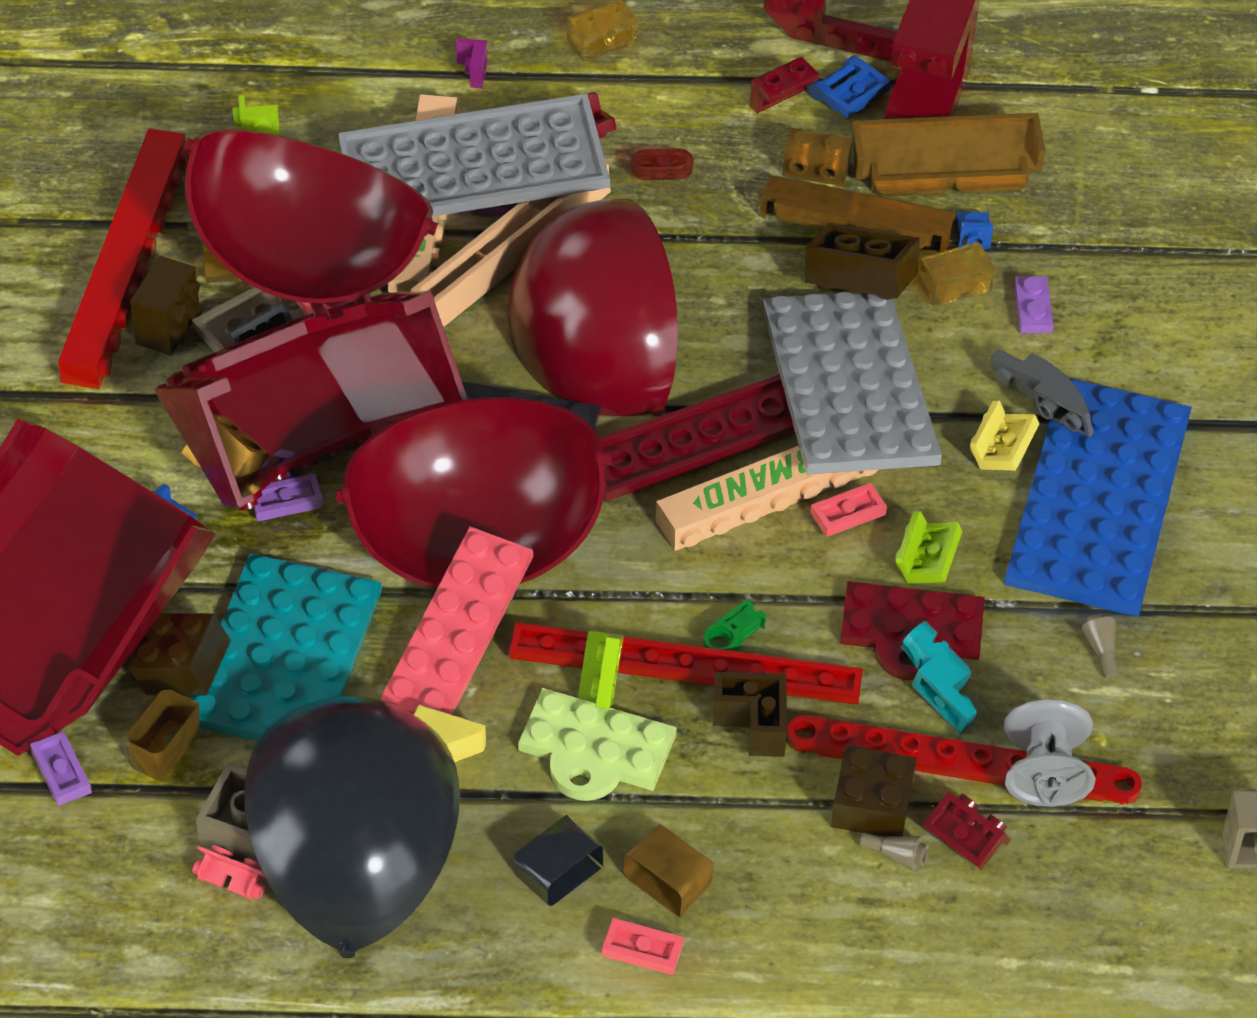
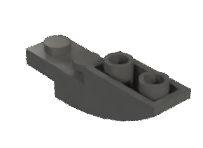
M998 349L990 357L995 380L1003 386H1009L1022 392L1030 399L1034 398L1036 409L1042 417L1052 419L1065 425L1070 431L1079 432L1089 438L1094 434L1090 413L1083 396L1072 381L1057 367L1034 353H1031L1023 361Z

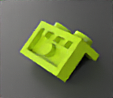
M596 630L588 632L578 693L579 699L595 702V707L611 708L614 700L624 635Z

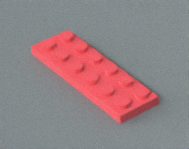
M469 527L380 700L402 707L412 714H415L418 706L421 705L453 715L533 558V550Z

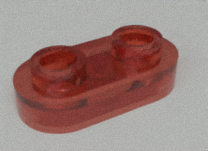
M681 148L642 149L635 152L631 157V173L640 180H681L692 174L694 158L689 151Z

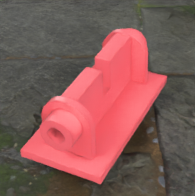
M212 845L210 850L198 846L197 850L205 855L202 861L197 860L193 866L192 873L197 875L198 880L222 888L227 876H230L232 879L227 888L228 891L249 900L262 897L265 886L261 885L263 879H267L258 862L245 858L244 862L240 863L231 859L233 853L216 845Z

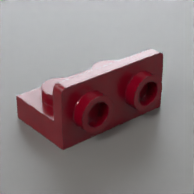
M948 791L922 826L978 869L982 870L1000 845L1003 843L1007 846L1011 841L1004 832L1007 826L992 814L985 818L976 812L979 806L965 794L961 793L957 798Z

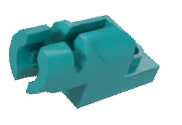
M925 621L914 628L902 641L904 644L900 646L909 656L915 667L919 668L912 686L961 735L971 726L977 713L971 700L964 694L959 693L967 684L972 672L969 666L949 647L946 641L934 643L938 633Z

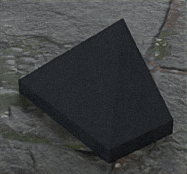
M280 303L242 320L228 335L232 343L235 344L293 319L285 303Z

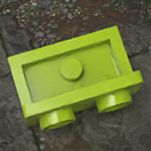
M238 95L239 107H233L234 126H241L240 130L264 132L280 136L277 105L245 107V96Z
M921 511L913 512L909 524L906 525L902 545L896 553L897 568L901 570L908 584L940 583L946 581L963 532L958 522L927 523Z

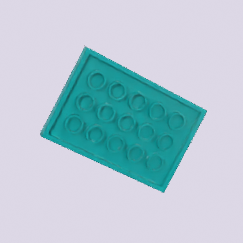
M250 553L221 623L231 642L207 696H191V700L199 703V728L258 741L266 729L295 709L315 701L343 696L382 593V582Z

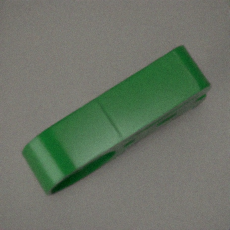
M742 601L706 629L703 647L736 652L742 647L743 641L760 628H766V614L761 610L755 612V605L751 601ZM714 637H723L729 643L724 647H715L709 641Z

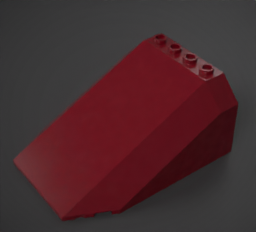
M17 418L0 446V745L17 756L30 750V744L54 735L88 713L145 636L151 625L196 567L216 534L190 514L78 445L39 424Z

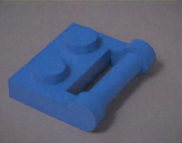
M856 55L848 58L844 66L822 81L816 80L808 86L809 94L816 101L822 100L847 119L888 92L891 87V80ZM850 75H853L851 78H849L848 80H846L845 82H843L842 84H840L839 86H837L835 89H833V90L831 89V88H833L834 86H836L837 84H839L840 82H842L844 79H846L847 77H849Z

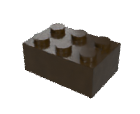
M828 223L806 247L805 283L815 284L821 289L838 288L847 290L851 294L867 293L877 295V297L885 300L897 299L919 273L920 238Z

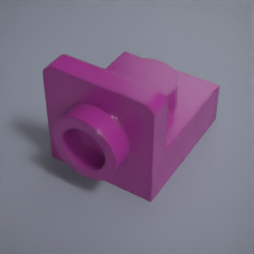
M458 38L456 41L457 64L465 65V74L470 75L471 88H483L488 65L487 40Z

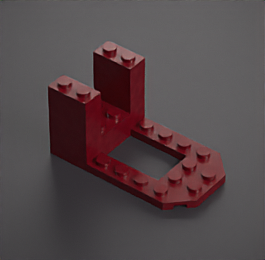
M764 0L763 9L790 38L891 61L890 65L900 67V73L885 109L884 119L954 116L970 72L980 0H909L898 31L825 15L827 0Z

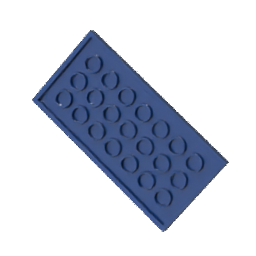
M1069 378L1078 388L1086 402L1094 434L1089 438L1079 432L1070 431L1065 425L1050 419L1004 585L1139 617L1192 407Z

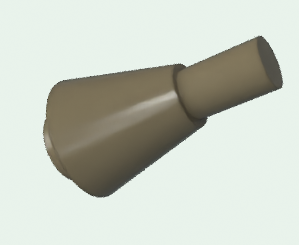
M1095 614L1090 616L1087 622L1083 624L1082 631L1098 658L1101 659L1105 677L1113 678L1119 674L1114 657L1116 620L1113 617H1108L1106 614Z
M863 833L860 840L861 847L882 852L883 855L913 872L919 866H924L927 861L929 846L925 845L923 836H889L883 838Z

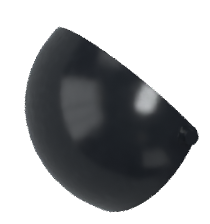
M341 696L315 701L295 709L273 723L262 734L253 749L245 780V811L250 839L259 865L273 892L289 914L310 934L331 947L338 949L343 958H353L355 952L387 936L415 911L441 873L453 843L460 803L459 779L453 756L447 744L432 727L402 707L386 701L360 696Z

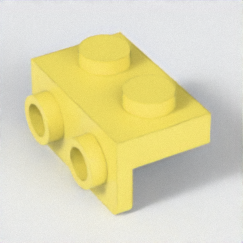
M992 401L970 443L971 453L974 455L980 470L1016 471L1039 426L1036 415L1005 414L1001 402Z

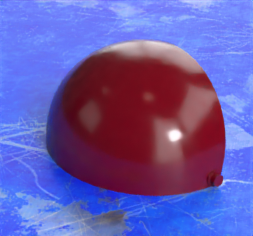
M215 129L203 132L194 139L187 138L184 150L188 151L190 155L186 169V199L193 224L200 238L215 258L231 273L249 285L273 296L304 303H335L367 295L382 288L403 272L419 251L425 236L428 234L434 236L438 223L432 221L433 208L430 202L413 187L370 164L318 145L264 132L240 129Z
M629 199L596 200L569 209L549 222L532 239L516 267L508 303V325L513 347L529 374L544 389L557 398L601 406V415L622 417L652 413L655 417L661 416L665 412L666 402L674 380L678 350V318L673 278L659 233L646 211L639 204Z
M496 397L463 400L435 406L406 416L391 423L367 439L349 460L344 473V486H342V489L336 490V498L338 504L344 503L347 506L353 529L368 552L383 566L411 582L437 589L469 527H473L533 550V558L520 582L521 584L556 567L569 557L586 539L595 525L602 507L605 490L604 468L605 465L612 464L610 450L603 451L598 435L586 420L558 405L523 398Z

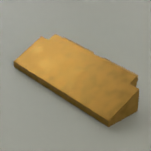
M1038 113L852 121L851 126L855 179H871L872 193L877 192L880 196L942 194L946 189H957L961 193L1022 190L1028 184L1029 172H1042L1046 151Z
M773 175L761 195L760 217L766 218L772 201L775 202L773 215L779 220L823 229L828 223H835L919 237V249L925 246L930 247L932 236L938 235L942 236L939 253L941 255H946L956 220V213Z

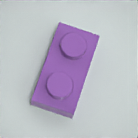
M1015 276L1014 290L1020 333H1052L1054 323L1047 276Z
M315 473L270 483L262 491L263 495L257 499L258 505L254 506L253 510L258 522L323 508V497Z
M64 731L30 744L31 752L57 806L92 793L91 785Z

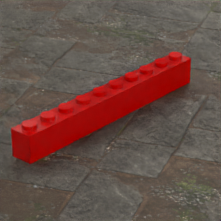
M148 128L59 357L58 365L61 383L100 389L104 377H109L113 352L117 353L119 351L122 328H127L129 324L130 300L138 290L140 280L143 281L147 276L148 259L155 255L157 235L162 234L164 231L166 211H171L173 207V192L175 188H180L182 168L188 165L190 155L188 151L184 150L186 143L184 133Z

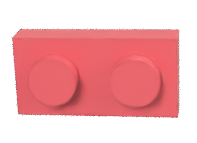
M868 483L812 504L810 513L824 535L829 537L886 515L887 505L872 483Z
M613 918L602 947V956L674 975L684 945V937Z

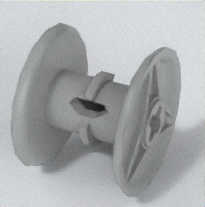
M1043 699L1027 702L1014 708L1007 715L1004 722V731L1007 737L1018 747L1027 750V757L1017 761L1008 770L1005 786L1012 796L1022 802L1035 806L1055 807L1072 804L1081 800L1094 789L1096 778L1091 767L1079 758L1072 756V749L1081 745L1091 735L1093 720L1086 710L1077 704L1064 700Z

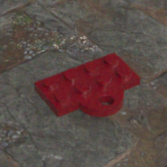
M847 581L840 644L875 648L876 660L884 671L896 678L912 681L919 668L905 666L900 662L903 658H909L900 646L904 644L902 641L914 628L926 621L938 633L934 643H941L944 640L960 658L979 660L985 597Z

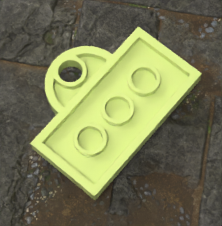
M542 688L518 742V751L550 760L551 780L561 793L576 800H596L612 792L619 781L654 791L675 740L677 727L613 708L595 707L596 703ZM576 776H584L589 782L578 786L570 780Z

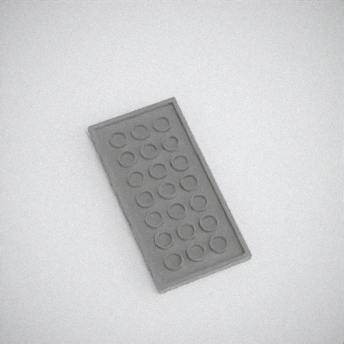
M587 94L338 133L342 154L381 169L413 187L430 202L433 208L432 217L610 188V177Z
M848 292L762 298L763 315L807 475L941 465L942 454L893 299L885 300L873 294H851Z

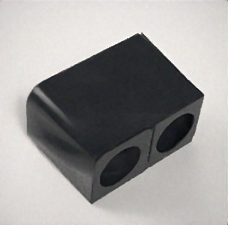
M565 815L514 853L515 875L548 906H552L601 869L588 854L603 866V847L568 815Z

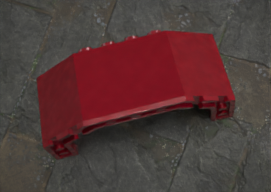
M431 291L387 292L372 296V302L357 305L356 301L332 307L328 309L330 315L326 313L314 317V314L311 313L300 316L187 363L182 367L183 372L174 373L166 380L167 384H161L155 388L157 396L224 506L238 507L239 511L250 509L258 505L257 499L262 497V491L271 482L279 481L288 476L287 471L295 467L298 470L311 467L317 463L316 458L323 455L332 457L345 451L344 446L353 442L354 445L362 444L373 436L372 434L416 412L447 403L468 400ZM212 414L228 417L270 453L266 461L269 459L268 465L260 468L256 476L242 483L236 482ZM280 449L295 453L283 459L273 456Z

